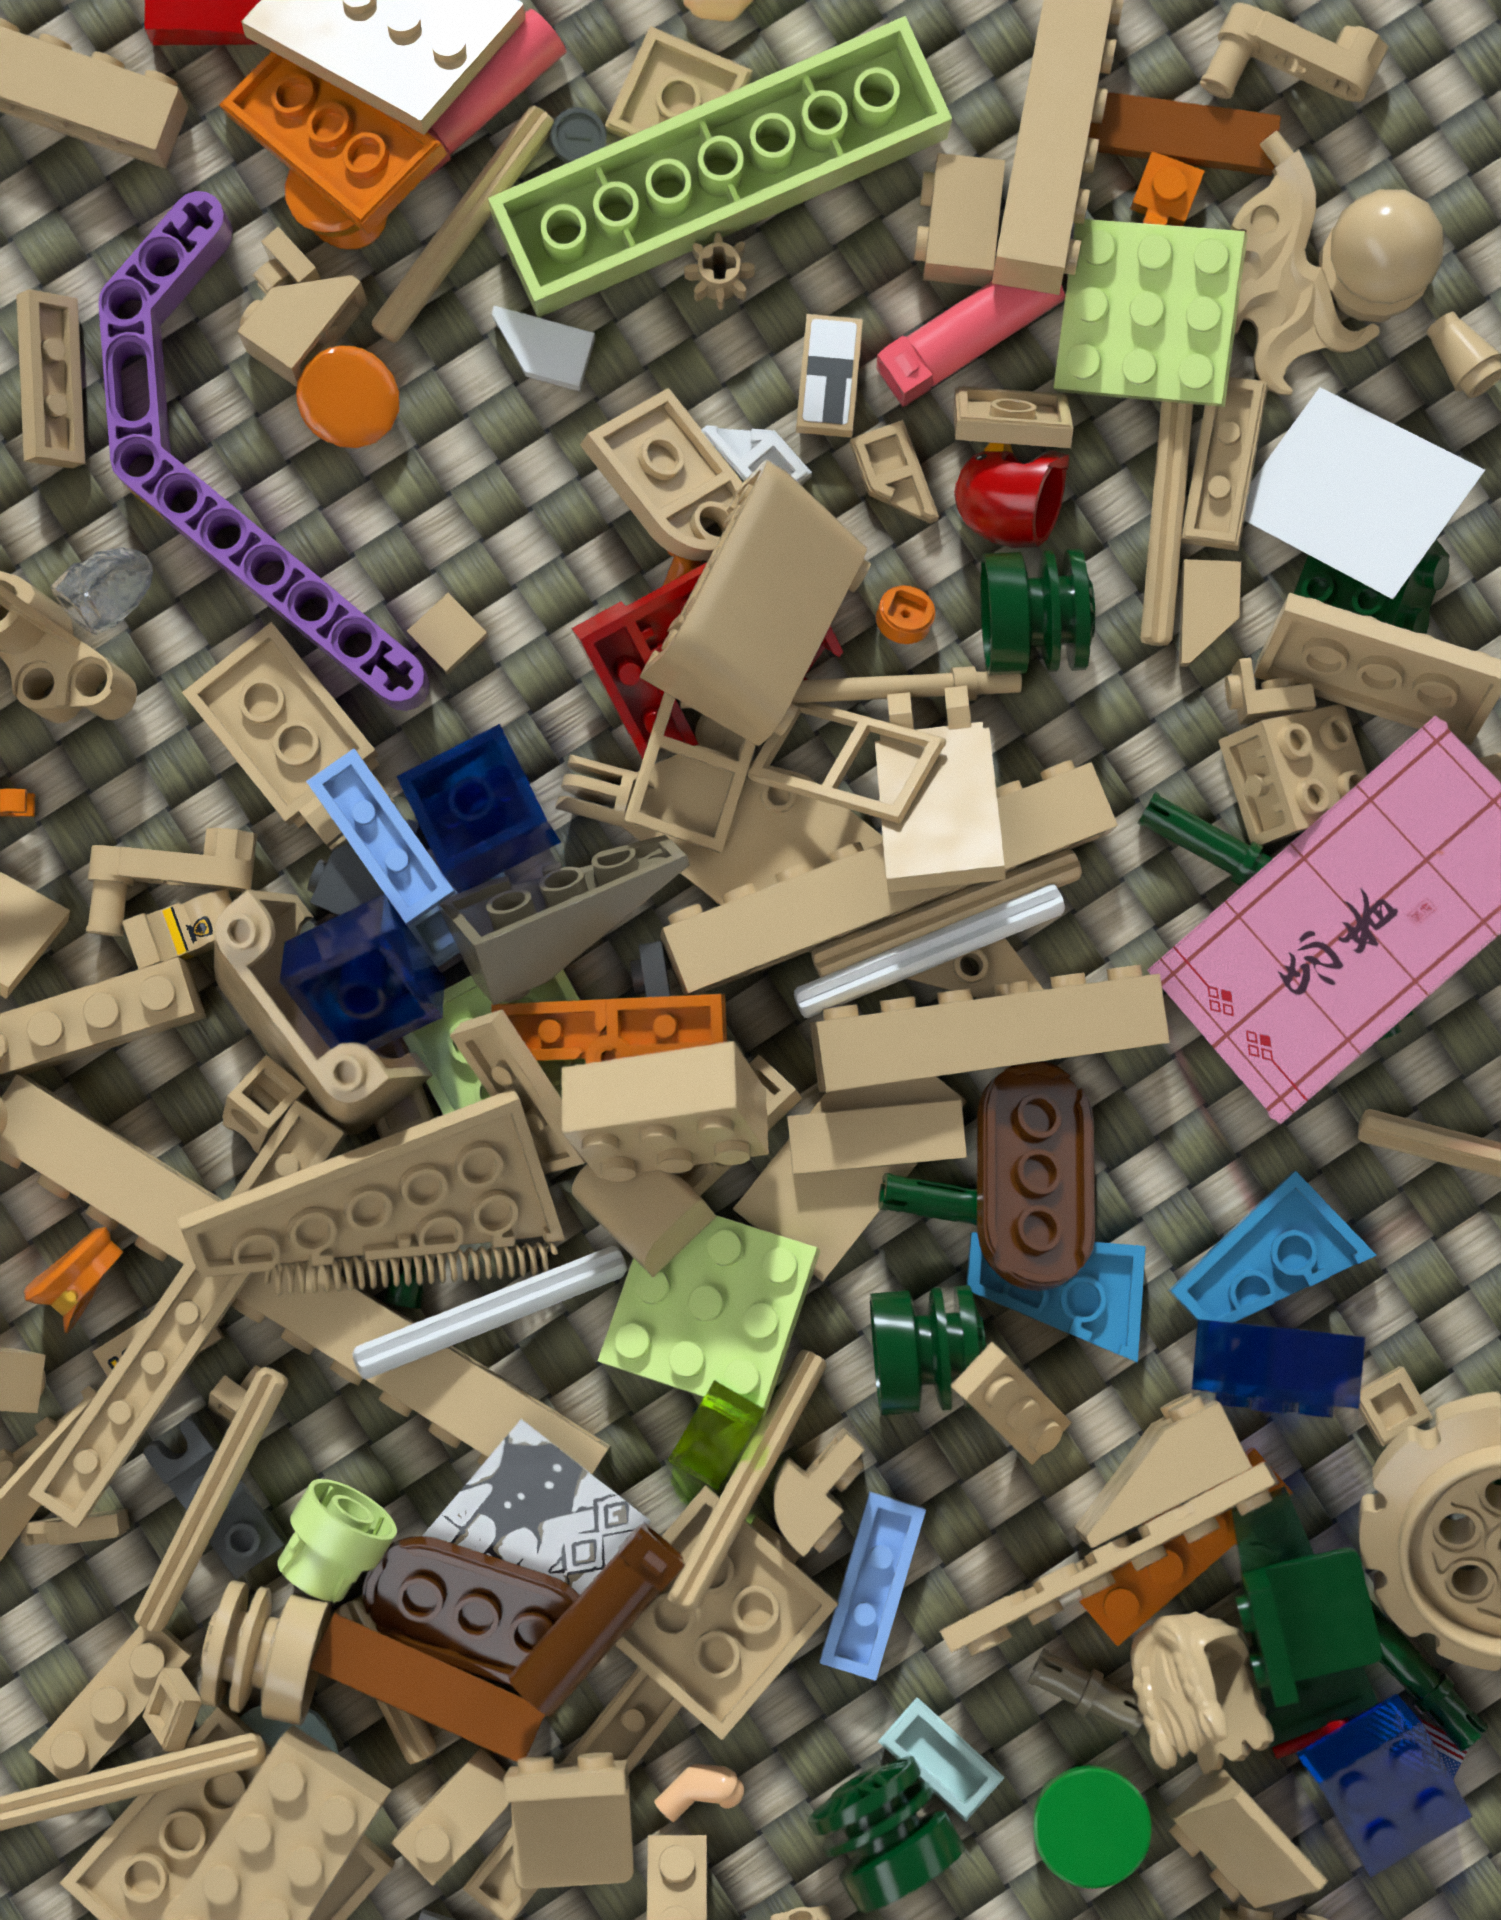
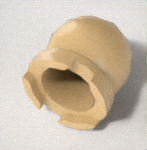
M1379 189L1356 199L1341 212L1319 253L1318 267H1321L1331 296L1336 301L1335 307L1359 321L1369 322L1387 321L1390 317L1404 313L1411 306L1413 307L1423 296L1427 286L1433 281L1442 264L1443 228L1429 203L1407 190Z

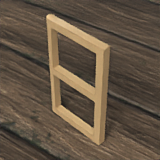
M664 692L624 822L628 825L635 824L722 853L756 745L744 738L736 761L664 736L675 701V697ZM659 748L733 773L713 837L639 813Z
M815 702L793 703L798 706V710L792 723L782 736L773 732L766 740L747 773L749 780L901 824L939 754L946 746V739ZM800 713L855 727L822 785L768 769ZM870 732L925 747L893 805L838 789Z

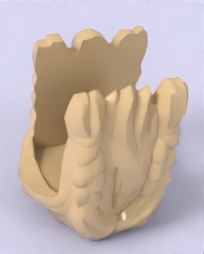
M1196 1611L1191 1614L1160 1616L1152 1625L1145 1627L1133 1638L1130 1653L1134 1675L1133 1688L1138 1696V1707L1144 1715V1726L1150 1736L1152 1756L1157 1765L1162 1769L1175 1767L1177 1751L1179 1755L1185 1757L1189 1750H1191L1194 1754L1197 1753L1198 1763L1202 1772L1205 1775L1214 1774V1770L1222 1768L1225 1757L1232 1761H1244L1252 1748L1263 1751L1273 1742L1272 1725L1265 1717L1266 1708L1261 1702V1691L1257 1689L1253 1670L1249 1665L1250 1650L1248 1642L1238 1628L1229 1626L1220 1616L1217 1619L1208 1618Z

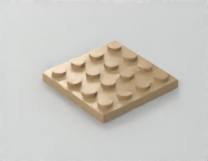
M222 1702L187 1740L184 1750L255 1732ZM264 1741L267 1759L272 1748ZM262 1765L137 1796L65 1876L60 1884L98 1920H164ZM364 1834L310 1920H346L393 1868L395 1862Z

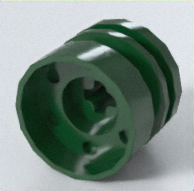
M1066 549L1063 559L1062 576H1058L1053 551H1043L1039 562L1038 577L1028 578L1026 564L1021 552L983 554L980 568V608L983 652L988 675L1026 673L1030 662L1031 647L1040 646L1048 672H1057L1060 667L1061 645L1066 647L1068 664L1071 671L1086 670L1089 664L1090 646L1095 634V597L1093 584L1087 573L1083 551L1081 549Z
M954 1286V1313H945L941 1288H931L928 1315L916 1316L913 1299L909 1290L870 1293L872 1346L880 1415L919 1413L923 1385H934L941 1409L952 1410V1383L959 1378L986 1348L983 1320L974 1303L971 1286ZM963 1399L964 1406L966 1409L973 1408L969 1403H967Z
M914 1756L903 1757L886 1765L870 1768L855 1776L831 1794V1797L808 1817L807 1823L815 1836H823L834 1832L823 1843L822 1849L827 1857H836L852 1851L856 1852L857 1855L840 1871L839 1879L858 1912L867 1913L877 1910L907 1896L944 1872L965 1851V1844L946 1811H936L920 1817L916 1815L933 1796V1789L929 1782L910 1786L921 1775V1768Z

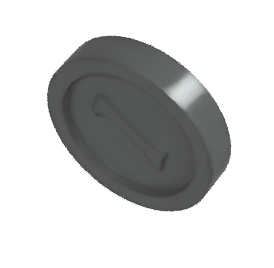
M575 107L563 111L556 117L550 130L551 147L557 157L565 163L605 147L606 129L602 120L594 112L585 108Z

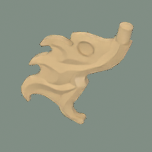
M1275 131L1259 144L1276 167L1272 171L1274 178L1266 189L1241 207L1230 227L1232 230L1245 231L1248 235L1235 334L1238 333L1242 320L1252 322L1256 329L1257 340L1253 364L1258 380L1267 381L1268 391L1272 393L1291 396L1293 389L1285 382L1284 375L1288 365L1295 358L1325 348L1337 353H1350L1377 337L1380 329L1376 324H1370L1359 331H1350L1343 327L1337 317L1331 292L1322 268L1313 266L1306 259L1305 248L1316 213V191L1311 173L1300 150L1294 153L1280 133Z

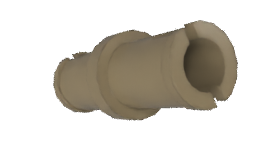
M1046 1649L1042 1650L1034 1665V1672L1029 1677L1028 1684L1036 1685L1074 1704V1711L1083 1716L1090 1712L1128 1731L1133 1736L1137 1734L1144 1717L1138 1707V1696L1103 1680L1104 1673L1095 1668L1089 1673L1049 1653Z

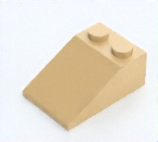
M1189 1393L1162 1406L1160 1410L1164 1417L1150 1424L1074 1528L1079 1538L1093 1548L1251 1469L1252 1466L1220 1402L1204 1397L1200 1398V1396L1193 1397L1192 1393Z
M1223 1768L1214 1770V1774L1211 1775L1202 1773L1165 1809L1176 1822L1169 1830L1170 1834L1192 1858L1202 1851L1217 1868L1209 1876L1233 1902L1243 1895L1254 1908H1259L1319 1891L1328 1882Z

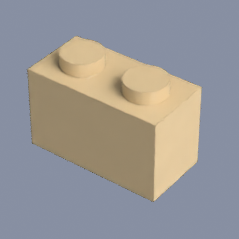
M937 153L935 171L923 172L920 206L930 207L928 227L918 226L914 254V260L925 261L923 280L982 287L991 282L995 263L1005 160Z

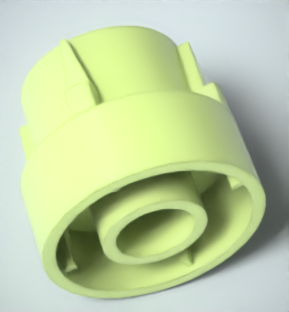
M313 1480L291 1514L290 1521L295 1532L278 1559L279 1571L293 1585L313 1597L333 1603L341 1601L362 1571L373 1570L377 1567L397 1534L396 1524L379 1504L360 1491L333 1480Z

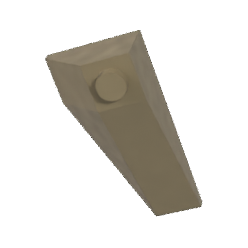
M666 835L598 852L592 858V864L588 866L562 868L561 862L542 867L544 877L514 885L511 884L509 875L489 880L449 897L438 906L476 985L493 1005L500 1002L516 1001L526 996L531 989L547 983L690 865L687 855Z

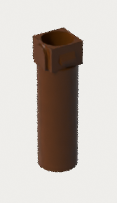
M643 1522L641 1526H638L618 1547L619 1551L508 1676L509 1682L516 1691L546 1716L552 1717L660 1592L667 1587L685 1566L682 1554L646 1522Z

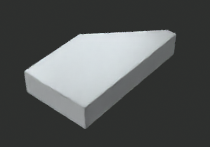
M498 306L493 307V320L502 332L526 377L577 391L581 390L595 341V334L593 332Z
M708 425L701 430L738 475L742 483L765 460L787 471L800 485H803L811 478L812 472L775 430L719 429L718 426Z

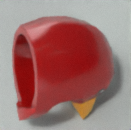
M989 443L983 451L972 455L960 471L958 481H956L954 497L956 507L963 521L974 533L992 543L1011 548L1039 547L1047 541L1061 509L1065 490L1066 470H1068L1070 464L1069 454L1050 450L1033 462L1023 464L1013 454L1011 444Z

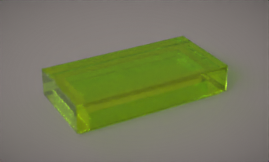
M714 1380L667 1461L718 1490L766 1409Z

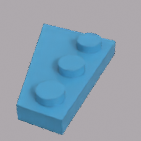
M1292 1171L1168 1291L1208 1333H1213L1275 1304V1302L1306 1287H1311L1355 1264H1360L1377 1255L1297 1171Z
M970 1232L966 1285L971 1286L972 1293L1138 1363L1146 1246L1094 1242L1091 1256L1075 1276L1056 1288L1032 1291L1016 1287L1002 1279L984 1258L977 1232Z

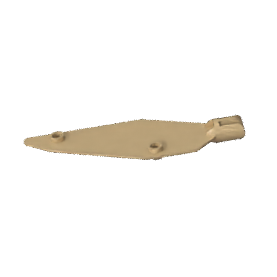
M699 745L695 746L736 761L738 759V756ZM570 754L567 766L571 770L620 784V786L582 775L565 774L561 788L577 797L613 806L614 809L569 796H559L555 809L622 827L638 841L665 835L635 824L628 825L624 822L639 771L622 769ZM676 754L654 764L639 813L713 837L733 773ZM753 760L750 762L748 771L754 762ZM771 765L768 768L769 770L816 783L804 774ZM746 775L722 853L666 835L688 857L690 865L680 874L719 905L724 904L723 894L738 887L754 883L756 890L759 891L777 884L775 875L795 865L807 862L810 870L829 864L831 863L829 854L844 846L861 842L865 850L883 843V836L850 809L749 780L748 775ZM1006 938L906 978L948 991L971 988L972 997L977 999L995 997L994 985L1028 980L1030 991L1044 990ZM970 957L978 963L979 972L977 975L968 976L963 973L960 967L962 958Z

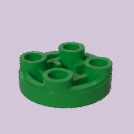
M1086 1765L1071 1768L1048 1780L1041 1789L1032 1816L1033 1839L1043 1862L1057 1877L1081 1888H1106L1125 1880L1142 1863L1151 1841V1818L1142 1795L1127 1777L1101 1766Z

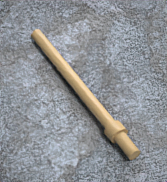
M975 666L951 667L950 673L802 680L791 703L888 699L887 695L906 692H910L911 698L945 696L944 688L967 685L969 701H975L977 695L1021 693L1022 677L1021 674L988 675L987 671L976 672ZM679 700L681 709L692 708Z

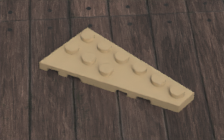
M514 1088L177 1218L200 1278L271 1271L276 1264L285 1262L310 1261L311 1266L333 1264L334 1258L363 1255L365 1261L456 1252L460 1245L491 1242L493 1248L515 1246L516 1239L543 1237L545 1242L565 1241L523 1107Z

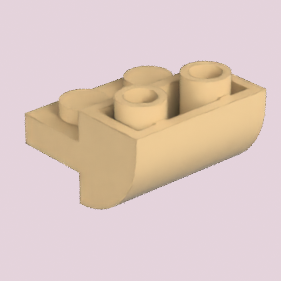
M845 1428L839 1431L806 1471L787 1456L776 1475L773 1499L777 1523L789 1544L803 1557L812 1547L821 1553L842 1530V1521L838 1518L843 1512L842 1506L828 1491L835 1486L842 1492L865 1466L859 1458L865 1449Z

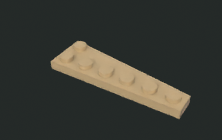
M1263 1462L1137 1528L1138 1531L1129 1536L1124 1535L1092 1551L1085 1556V1559L1076 1564L1073 1562L1061 1569L1059 1568L1040 1578L1032 1584V1587L1006 1596L940 1630L951 1653L964 1648L968 1649L971 1657L980 1652L983 1653L1012 1638L1008 1626L1028 1616L1032 1626H1035L1063 1611L1064 1609L1059 1600L1080 1589L1084 1599L1115 1584L1116 1582L1111 1572L1132 1562L1137 1572L1168 1556L1163 1545L1184 1534L1188 1544L1214 1532L1220 1528L1215 1517L1236 1507L1240 1515L1244 1516L1269 1503L1273 1499L1268 1489L1280 1483L1269 1463Z

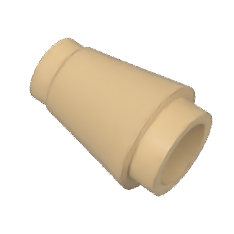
M1455 312L1443 315L1428 328L1426 334L1432 340V344L1455 391H1463L1469 399L1475 398L1489 390L1501 379V353L1462 319H1459Z

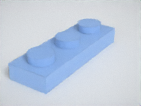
M354 748L306 781L407 926L456 893Z
M869 1491L837 1598L839 1605L834 1609L819 1659L820 1664L876 1681L926 1512L925 1508Z

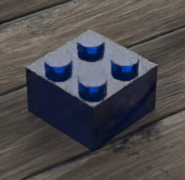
M500 724L396 776L443 875L457 893L473 888L561 843L515 747Z
M385 894L284 942L279 982L330 1049L340 1044L358 1043L367 1046L373 1051L443 1018L445 977Z
M1198 1319L1191 1390L1215 1393L1214 1401L1220 1402L1222 1406L1250 1408L1251 1399V1410L1287 1414V1412H1296L1297 1403H1299L1298 1414L1334 1418L1335 1407L1359 1409L1366 1337Z
M1397 1693L1295 1753L1345 1844L1370 1877L1375 1876L1473 1817L1424 1725Z

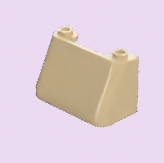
M765 460L736 491L727 509L731 513L723 524L725 529L681 614L672 621L668 629L670 633L662 645L663 651L661 653L656 650L652 652L640 675V678L757 746L765 742L773 732L782 736L792 723L798 706L791 702L847 591L855 592L871 565L870 562L864 559L867 547L787 471L768 460Z
M247 890L224 909L218 917L215 926L214 970L218 986L271 1058L307 1088L302 1096L307 1106L346 1131L347 1135L359 1134L371 1127L433 1075L416 1053H407L400 1058L391 1059L383 1056L378 1048H368L358 1043L339 1044L288 977L292 971L309 958L304 950L300 948V933L302 926L313 918L312 914L297 895Z

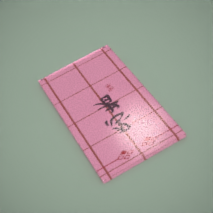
M1435 715L1147 970L1151 975L1160 974L1161 985L1164 991L1267 1109L1271 1119L1276 1120L1279 1124L1283 1123L1501 934V783L1448 729V724Z

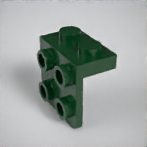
M1436 539L1394 599L1308 555L1293 594L1305 598H1313L1324 604L1362 616H1370L1381 622L1415 633L1426 634L1430 621L1429 609L1436 591L1445 585L1448 578L1450 555Z
M1345 1547L1240 1572L1246 1595L1235 1597L1243 1631L1244 1633L1255 1632L1259 1652L1249 1654L1258 1690L1269 1688L1275 1707L1299 1702L1295 1681L1374 1664L1381 1659L1383 1653L1362 1562L1355 1549Z

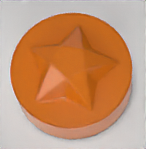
M896 586L889 589L882 596L876 612V623L881 633L891 641L900 644H914L923 640L929 634L935 618V606L930 597L922 590L912 586Z

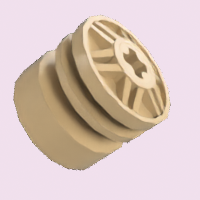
M232 1580L223 1594L219 1608L213 1613L207 1629L200 1666L202 1670L201 1704L212 1707L220 1705L228 1684L231 1682L230 1710L240 1712L244 1709L255 1687L262 1689L261 1712L263 1718L301 1726L309 1711L319 1673L309 1669V1664L331 1617V1602L293 1593L285 1603L280 1617H272V1595L270 1588L260 1587L254 1596L249 1611H247L248 1584Z

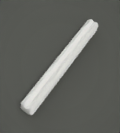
M1055 884L1046 885L801 985L794 990V998L798 1009L804 1018H811L823 1013V1009L840 1006L1058 917L1065 910L1063 897Z
M609 1246L356 1346L353 1350L354 1364L363 1379L372 1378L618 1280L627 1271L625 1259L617 1246Z

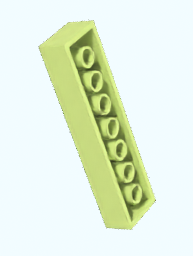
M906 16L493 195L488 198L493 221L534 312L540 318L693 251L692 245L694 243L702 246L714 241L716 233H721V236L725 237L944 141L948 137L952 117Z

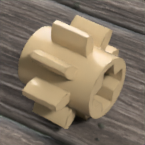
M716 233L714 243L709 244L705 248L698 243H694L692 245L693 255L698 264L684 266L685 279L699 280L694 289V299L697 302L705 296L714 299L719 310H723L725 300L733 295L745 300L746 288L741 279H750L755 276V264L749 262L741 263L740 261L745 253V243L741 241L732 247L723 242L721 233ZM715 264H725L726 273L724 279H714L713 270Z

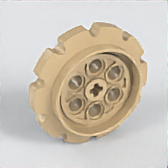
M1489 1392L1464 1397L1438 1407L1435 1410L1437 1426L1433 1429L1420 1430L1411 1425L1401 1431L1389 1443L1372 1468L1373 1486L1379 1493L1366 1494L1361 1498L1358 1526L1362 1565L1367 1569L1379 1570L1373 1575L1374 1596L1394 1623L1410 1637H1417L1422 1633L1435 1635L1436 1652L1440 1656L1463 1665L1498 1671L1501 1669V1485H1494L1491 1482L1501 1478V1394ZM1454 1513L1466 1515L1464 1518L1457 1520L1446 1518L1447 1515ZM1471 1564L1478 1566L1473 1570L1458 1569L1463 1565Z

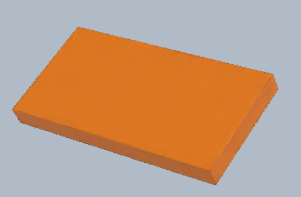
M272 51L219 104L226 116L367 235L447 155L442 144L428 132L424 135Z

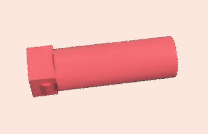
M529 9L525 12V21L427 131L442 144L447 155L423 181L444 166L451 159L450 155L566 54V48L560 37L535 10Z
M991 281L907 337L901 336L877 354L876 369L902 407H905L931 390V386L933 387L1063 302L1065 300L1063 287L1061 285L1060 294L1056 295L992 284Z

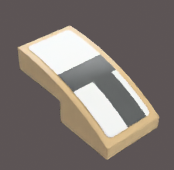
M807 314L796 433L852 438L863 319Z

